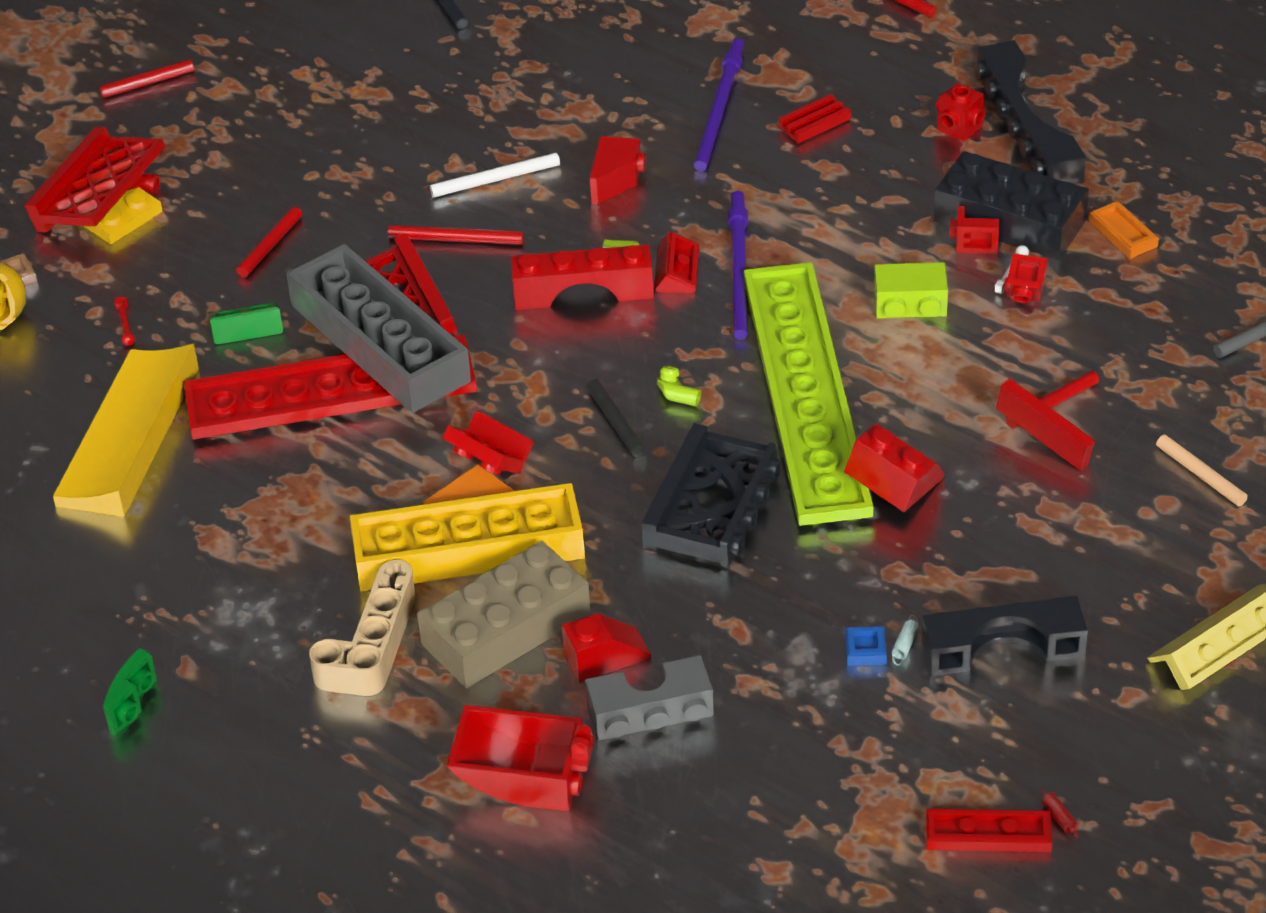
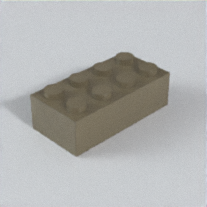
M541 540L419 611L417 616L421 645L467 689L562 632L563 624L589 616L591 614L589 585L583 577Z

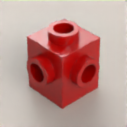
M956 82L948 91L943 92L937 100V130L965 142L983 126L986 113L984 109V94Z

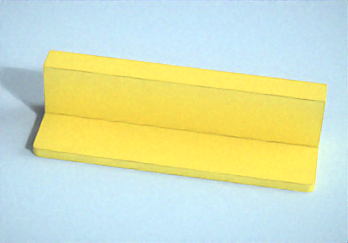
M1266 584L1254 587L1147 657L1149 662L1166 661L1181 690L1192 688L1266 639Z

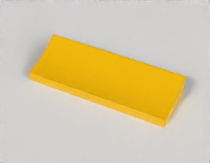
M194 343L167 350L131 349L53 495L56 507L125 517L185 397L184 381L193 380L199 370Z
M572 483L350 515L360 592L372 589L379 568L391 560H402L410 564L413 571L414 584L484 574L541 540L564 561L585 559L583 529Z

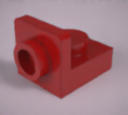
M958 206L957 218H950V239H957L956 253L998 254L999 219L964 218L965 206Z

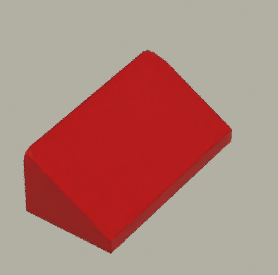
M671 231L667 233L657 248L654 291L660 293L695 292L699 256L698 243Z

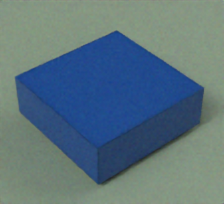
M884 626L845 627L847 666L887 664Z

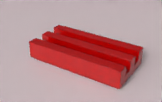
M830 94L780 117L779 128L799 144L850 120L851 110L848 107L843 108V103L840 100L835 102V96Z

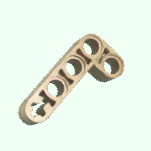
M391 560L381 565L352 642L323 639L312 645L309 650V658L315 686L324 691L359 696H372L383 690L416 598L413 571L410 564L402 560Z

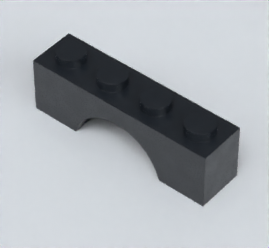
M1077 596L923 615L922 644L931 676L968 672L974 658L982 650L1000 643H1017L1028 646L1041 654L1046 661L1086 656L1088 629Z

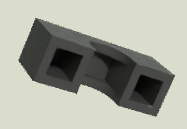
M701 655L662 663L663 684L649 691H641L631 687L626 680L624 671L585 679L587 707L597 739L621 737L626 734L659 729L663 726L714 716L713 688Z

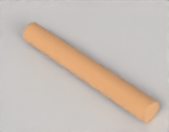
M1166 434L1159 437L1156 442L1158 448L1238 507L1245 503L1248 497L1245 492Z

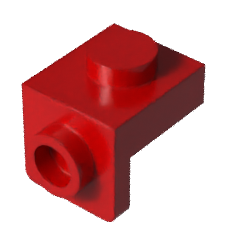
M1013 253L1009 275L1005 279L1004 284L1006 297H1010L1018 303L1040 302L1048 258Z

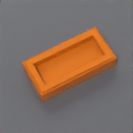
M1119 201L1096 209L1089 214V222L1129 259L1158 247L1159 238Z

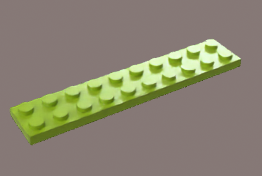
M813 263L744 270L748 301L799 526L873 517V503L869 488L844 472L856 441V435Z

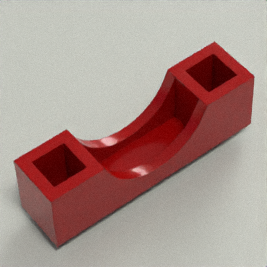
M630 245L511 256L515 310L550 307L554 298L562 290L583 283L601 285L612 291L619 301L654 299L649 245Z

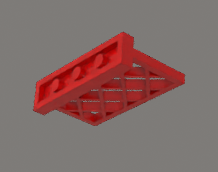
M95 127L24 205L36 231L47 233L55 224L96 227L165 148L163 140L110 137L106 127ZM93 210L91 214H83Z
M407 233L394 238L397 247L366 260L371 267L392 285H395V283L406 284L407 287L403 294L419 306L421 310L452 336L459 335L451 313ZM394 261L397 262L392 273L380 271L382 266Z

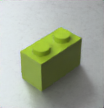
M945 262L875 264L874 293L877 319L947 316L948 286Z

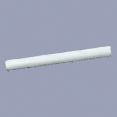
M552 153L431 184L430 192L432 197L435 198L559 166V156L557 153Z

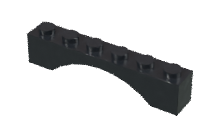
M1012 40L978 47V58L973 65L975 77L978 81H982L987 98L989 100L992 99L995 103L999 118L1005 120L1010 137L1016 139L1019 144L1020 153L1024 159L1027 158L1032 172L1071 182L1075 185L1084 183L1086 156L1074 136L1063 133L1044 123L1029 109L1023 100L1020 92L1025 85L1026 58L1016 41Z

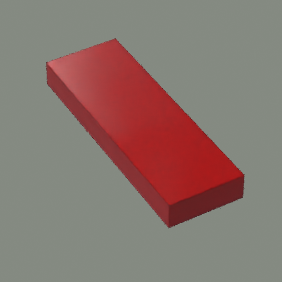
M1009 378L1001 385L996 405L997 410L1081 471L1089 464L1095 444L1093 438L1014 380Z
M926 808V850L1052 852L1051 811Z

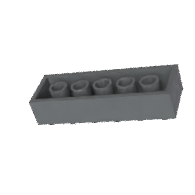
M346 244L287 272L291 305L411 413L471 382L468 349Z

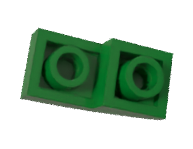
M141 648L119 670L105 697L103 708L109 733L114 736L125 726L131 724L138 714L142 712L139 696L147 692L153 683L157 681L152 655Z

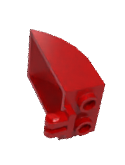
M464 705L446 766L470 786L496 799L520 806L569 812L573 796L580 795L582 788V772L580 771L587 772L595 737L592 735V729L587 725H583L582 718Z

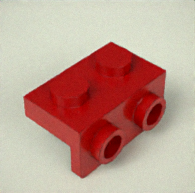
M481 411L475 412L468 429L448 425L442 437L454 445L452 451L468 459H473L475 456L482 460L480 467L497 475H500L502 470L520 474L534 445V441L531 438Z

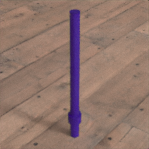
M740 38L732 40L730 50L724 55L721 67L723 72L694 162V168L698 171H704L707 168L735 74L740 71L743 62L741 54L744 48V41Z
M734 191L731 194V209L728 211V225L732 228L734 337L737 340H744L748 336L747 290L744 270H746L745 228L749 222L748 211L745 208L744 193L741 191Z

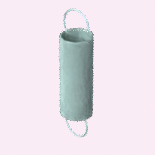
M909 617V621L904 623L893 647L892 658L893 656L903 660L906 658L919 630L918 621L917 623L915 621L912 622Z

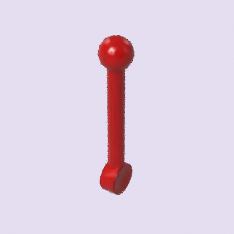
M118 297L114 300L115 309L119 310L124 333L122 335V342L126 346H131L135 343V336L130 332L126 312L129 306L126 297Z

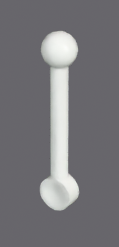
M1020 245L1016 248L1015 253L1028 255L1029 250L1026 246ZM1010 266L1002 279L997 280L995 293H1004L1005 279L1009 275Z

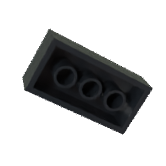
M963 151L935 189L934 222L950 226V218H957L958 206H965L964 218L999 219V242L1015 247L1024 245L1031 252L1060 260L1087 220L1089 188Z

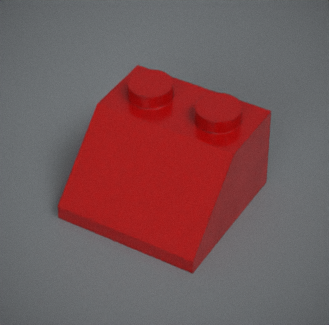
M877 423L856 439L844 470L845 473L903 512L908 510L939 483L945 475L937 463Z

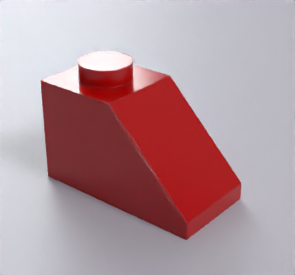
M600 137L590 175L591 204L598 205L637 185L639 172L644 173L646 169V153L641 152L640 139Z
M596 613L562 625L564 656L578 683L584 682L585 679L598 677L651 659V653L637 628L616 619Z

